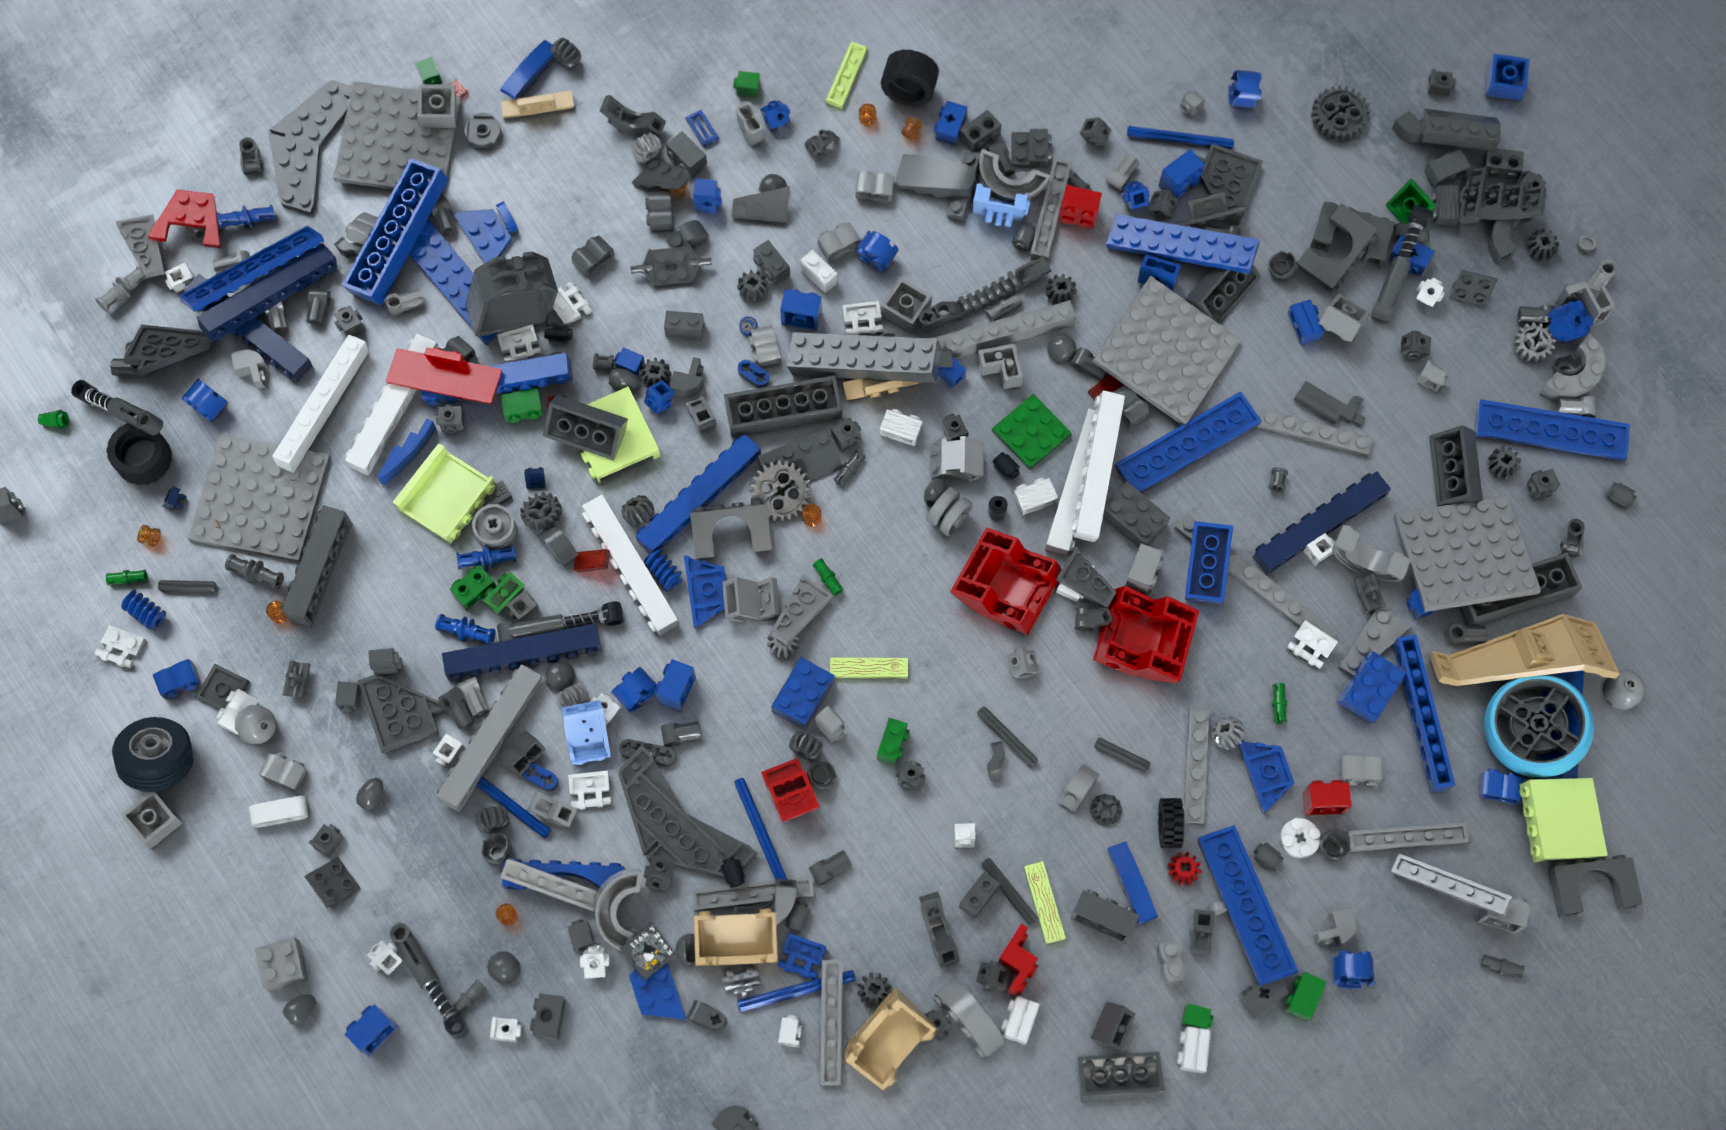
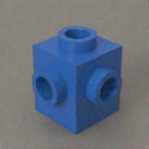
M773 100L767 106L760 109L764 122L770 129L783 127L786 125V122L790 121L789 107L781 101Z
M1132 181L1129 185L1123 186L1122 200L1131 209H1139L1149 205V190L1141 182Z
M661 380L649 386L644 403L656 414L667 411L672 405L675 391Z

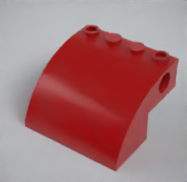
M986 527L950 592L962 603L989 620L1011 630L1029 635L1058 582L1056 579L1062 568L1057 560L1026 550L1018 538Z
M1127 586L1114 589L1116 594L1107 607L1112 615V621L1108 625L1102 626L1092 660L1136 677L1160 682L1179 683L1182 678L1199 610L1169 596L1155 600Z

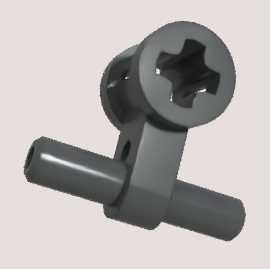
M821 129L818 132L819 137L817 135L810 137L804 145L811 151L813 159L818 160L826 155V147L829 144L840 141L839 136L830 130Z

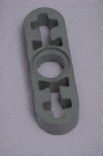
M625 739L619 745L621 755L627 759L636 751L630 750L629 753H626L625 749H623L624 747L631 745L632 749L637 750V746L642 745L653 750L652 757L657 765L668 767L673 765L676 760L675 752L670 747ZM656 750H659V755H666V752H669L672 758L664 761L663 757L658 756V760H655L657 756Z

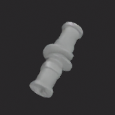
M137 265L136 269L131 274L125 276L124 279L117 277L116 282H112L114 287L109 289L101 298H97L96 302L105 312H108L111 306L122 300V297L126 296L130 299L129 292L135 289L144 279H149L150 277L146 278L140 266Z

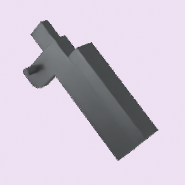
M1308 381L1304 382L1294 398V401L1334 425L1341 418L1348 423L1351 421L1360 427L1366 419L1357 413L1358 408L1364 401L1363 398L1353 396L1346 405Z

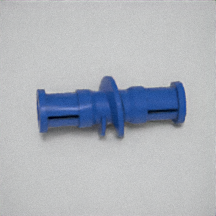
M243 205L242 211H232V213L225 214L217 213L220 229L226 226H239L241 224L246 229L247 223L250 228H253V222L276 221L273 205L265 208H253L252 210H247L245 205Z
M484 545L483 551L456 553L459 570L461 567H475L483 565V569L486 570L487 564L493 568L492 563L497 564L512 560L516 562L514 545H511L509 548H495L493 550H489L488 546Z
M440 614L435 623L437 631L444 630L454 635L458 634L459 640L462 642L470 638L475 641L479 640L486 644H491L496 635L494 628L486 629L476 625L474 619H470L468 622L467 617H463L460 621Z

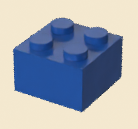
M1494 53L1488 64L1485 96L1521 101L1527 90L1530 59Z
M1189 149L1162 170L1158 186L1161 190L1171 191L1176 198L1180 199L1187 193V190L1191 187L1195 188L1200 184L1205 164Z
M785 289L780 308L781 325L818 331L822 314V296L813 292L803 293L796 289Z
M672 659L670 664L667 663L663 670L664 678L662 682L659 681L657 683L655 692H657L656 697L660 705L681 713L696 675L694 667Z
M375 1004L372 1007H366L361 1013L362 1017L357 1021L351 1022L344 1033L367 1056H370L399 1027Z

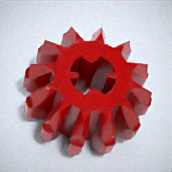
M1178 852L1177 857H1171L1173 863H1168L1167 865L1168 868L1172 869L1168 872V875H1175L1172 881L1176 882L1179 879L1180 886L1184 884V880L1188 886L1192 884L1191 880L1196 882L1198 880L1197 875H1200L1202 872L1198 869L1201 863H1194L1197 857L1194 855L1192 858H1189V852H1186L1184 857L1181 852ZM1187 866V871L1182 872L1180 870L1182 867Z

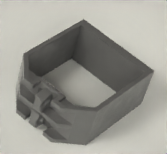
M533 251L523 253L522 257L514 256L511 259L499 256L474 270L466 300V308L475 337L507 332L532 324L533 327L544 326L548 323L558 289L547 257Z

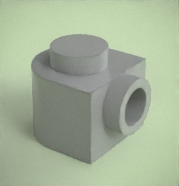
M1189 91L1184 95L1180 108L1192 117L1204 106L1206 101L1196 91Z

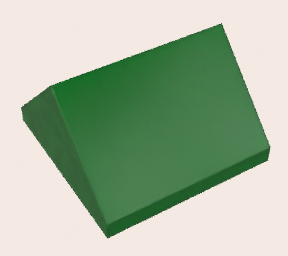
M1411 178L1386 203V206L1402 223H1409L1407 221L1414 204L1432 210V212L1436 204Z

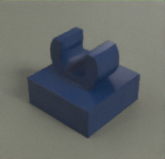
M544 468L525 469L524 475L527 489L546 488Z
M173 486L168 490L162 507L182 509L183 505H180L177 500L178 498L185 500L187 496L179 494L181 489Z

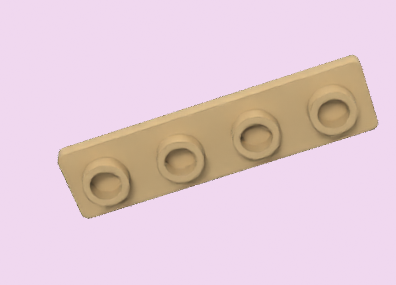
M572 91L501 101L504 119L574 108Z
M855 379L843 382L846 400L849 401L870 396V398L879 397L881 393L887 391L888 394L899 392V388L916 385L919 382Z

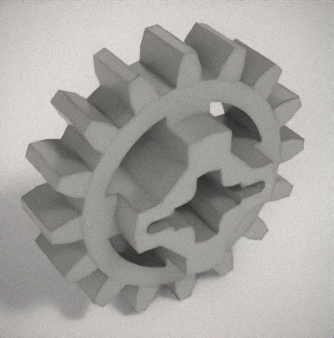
M1535 322L1531 326L1525 324L1514 337L1516 340L1513 345L1518 346L1515 351L1522 353L1520 355L1521 358L1526 356L1528 362L1531 358L1534 363L1539 359L1544 361L1546 357H1550L1555 349L1553 345L1556 340L1551 339L1553 335L1548 333V327L1542 328L1543 324H1540L1538 327Z

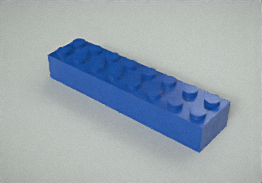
M410 158L342 284L352 295L380 306L382 305L449 180L441 169Z

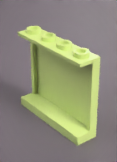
M629 387L587 404L628 418L625 435L614 460L584 450L580 453L584 463L588 462L591 467L588 469L591 478H596L598 484L601 483L600 478L650 456L653 459L661 457L659 448Z
M438 443L395 498L393 504L397 510L451 544L459 538L464 526L471 522L476 509L482 508L487 494L491 495L494 492L496 483L493 477L490 476L488 478L447 452L445 447Z
M1593 778L1528 780L1520 784V796L1524 806L1523 814L1526 817L1527 835L1530 839V852L1534 863L1552 859L1590 858V860L1608 856Z

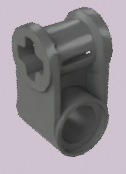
M250 137L243 138L239 143L240 163L243 174L251 171L262 172L260 151L256 142Z
M1572 519L1563 527L1559 546L1560 554L1568 553L1576 557L1581 556L1585 525L1580 519ZM1570 526L1575 527L1576 530H1577V533L1573 532V531L1570 529Z
M694 999L686 1017L687 1020L714 1031H721L726 1027L727 1018L722 1012ZM719 1016L721 1023H716L715 1025L712 1020L713 1018L717 1019Z

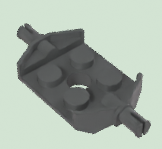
M687 244V246L648 249L643 264L630 266L631 274H645L652 286L656 287L692 283L697 276L699 268L705 265H712L711 257L698 258L691 246ZM670 262L677 265L676 270L668 271L666 269L667 264Z

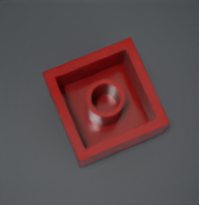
M1066 185L1058 221L1094 229L1102 193Z
M1321 780L1312 781L1302 792L1304 816L1344 815L1352 806L1349 782L1343 783V780H1333L1331 783H1323Z

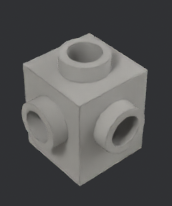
M1020 647L1008 655L1012 677L1027 678L1039 673L1034 650Z

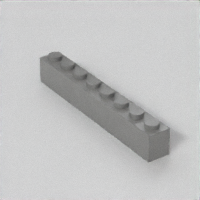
M1069 300L932 339H938L942 349H951L952 356L958 358L977 353L978 350L998 347L1074 326L1076 316Z
M522 664L519 669L516 668L511 675L512 680L502 688L501 697L498 701L493 702L490 714L487 718L484 717L482 719L479 731L471 736L469 740L470 745L460 753L458 757L459 762L449 770L447 774L448 779L445 783H441L437 789L436 796L438 800L460 812L543 683L542 675Z

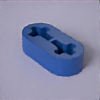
M502 201L496 204L497 211L508 232L512 234L518 231V227L505 202Z
M750 360L739 362L738 374L757 388L768 386L770 381L769 374ZM747 366H749L750 372L747 370L743 372L742 367L746 368ZM757 376H758L759 378H761L762 376H764V380H765V381H762V380H761L760 382H758Z
M531 763L529 768L523 773L527 781L546 791H553L558 786L556 775L538 764ZM533 768H535V772L539 774V776L537 777L535 775H531V777H529V773L527 771L533 770ZM552 777L554 783L546 786V782L542 778L550 779Z

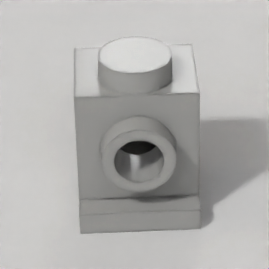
M1428 360L1417 383L1437 392L1441 386L1445 387L1449 377L1446 376L1447 372L1438 366L1430 365L1432 361Z

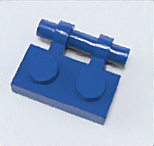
M789 933L782 951L783 954L789 955L788 961L780 959L778 967L784 968V971L789 973L792 971L801 974L803 978L808 979L809 977L816 980L818 972L811 970L812 964L821 966L827 946ZM795 958L806 961L805 967L794 964Z

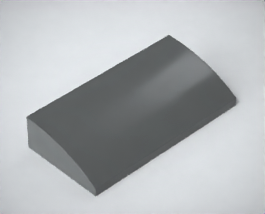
M1160 1052L1078 1057L1081 1102L1163 1097L1165 1089Z

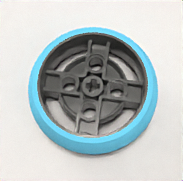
M1540 675L1512 679L1497 690L1486 708L1484 732L1491 751L1508 769L1527 777L1548 778L1569 771L1584 758L1592 744L1594 720L1588 702L1576 687L1559 677ZM1528 691L1549 692L1547 697H1531L1523 701L1514 697ZM1567 703L1573 708L1578 717L1580 726L1578 737L1569 732V720L1563 710ZM1553 707L1555 712L1547 713L1545 708ZM1519 711H1523L1527 714V716L1524 718H1520L1517 716L1516 713ZM1499 714L1509 719V733L1514 741L1510 748L1504 743L1499 733ZM1542 723V727H1535V724ZM1557 733L1561 736V739L1554 740L1550 735ZM1530 738L1533 743L1529 745L1524 744L1522 739ZM1554 750L1564 755L1550 761L1527 759L1531 753L1547 754Z

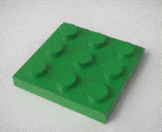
M1034 393L992 427V432L1029 470L1072 434Z

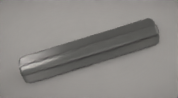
M160 580L158 582V589L165 592L214 593L216 591V583L214 581Z
M1098 738L1095 743V748L1143 772H1146L1150 766L1149 761L1102 738Z

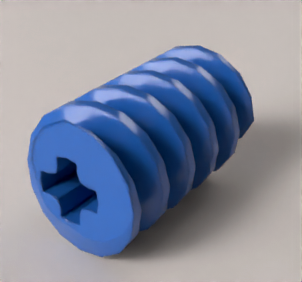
M660 548L649 554L643 563H645L647 569H650V573L654 575V578L659 580V584L664 586V590L668 592L682 582V579H679L682 573L681 571L674 573L677 566L669 567L672 564V560L665 562L668 555L660 556L663 552V549Z
M133 590L126 595L122 601L121 608L127 611L130 616H133L134 619L139 620L147 629L157 627L164 620L167 612L165 610L160 612L161 608L159 606L154 607L155 603L153 601L149 602L148 597L143 598L142 593L136 594V590Z

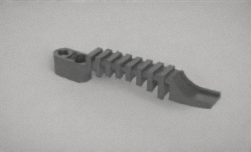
M1041 257L1015 269V275H1013L1012 271L1007 272L1006 280L1002 276L999 278L998 284L994 281L991 283L990 288L986 285L983 287V291L980 292L978 289L973 296L971 293L967 294V299L961 296L956 302H939L920 313V329L924 332H931L954 319L960 321L963 319V316L969 317L972 313H977L980 309L987 308L988 305H994L996 301H1002L1004 297H1010L1012 293H1018L1019 290L1025 289L1031 282L1050 273L1052 270L1045 258ZM946 310L948 313L942 315L939 312Z

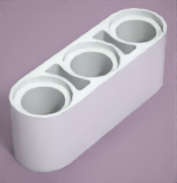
M305 796L290 797L249 806L252 828L297 821L309 817Z

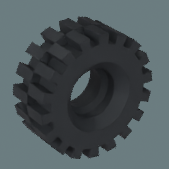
M1160 798L1158 805V837L1160 847L1182 848L1184 842L1182 799Z

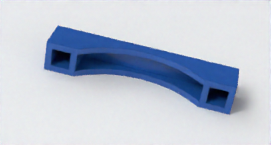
M512 859L556 876L581 878L598 888L613 874L626 870L620 863H609V866L601 865L600 862H589V865H581V862L578 861L561 864V861L551 860L549 863H541V860H529V863H526L520 859ZM502 879L504 889H527V887Z

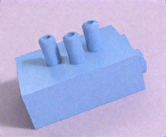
M977 183L973 213L985 215L984 221L986 223H991L992 217H995V226L1000 227L1002 219H1005L1004 225L1010 227L1012 221L1023 222L1024 217H1028L1030 200L1027 199L1028 193L1026 195L1016 194L1015 203L989 198L991 188H985L983 184Z
M597 700L562 707L561 711L572 765H582L594 760L602 761L611 757L601 701Z

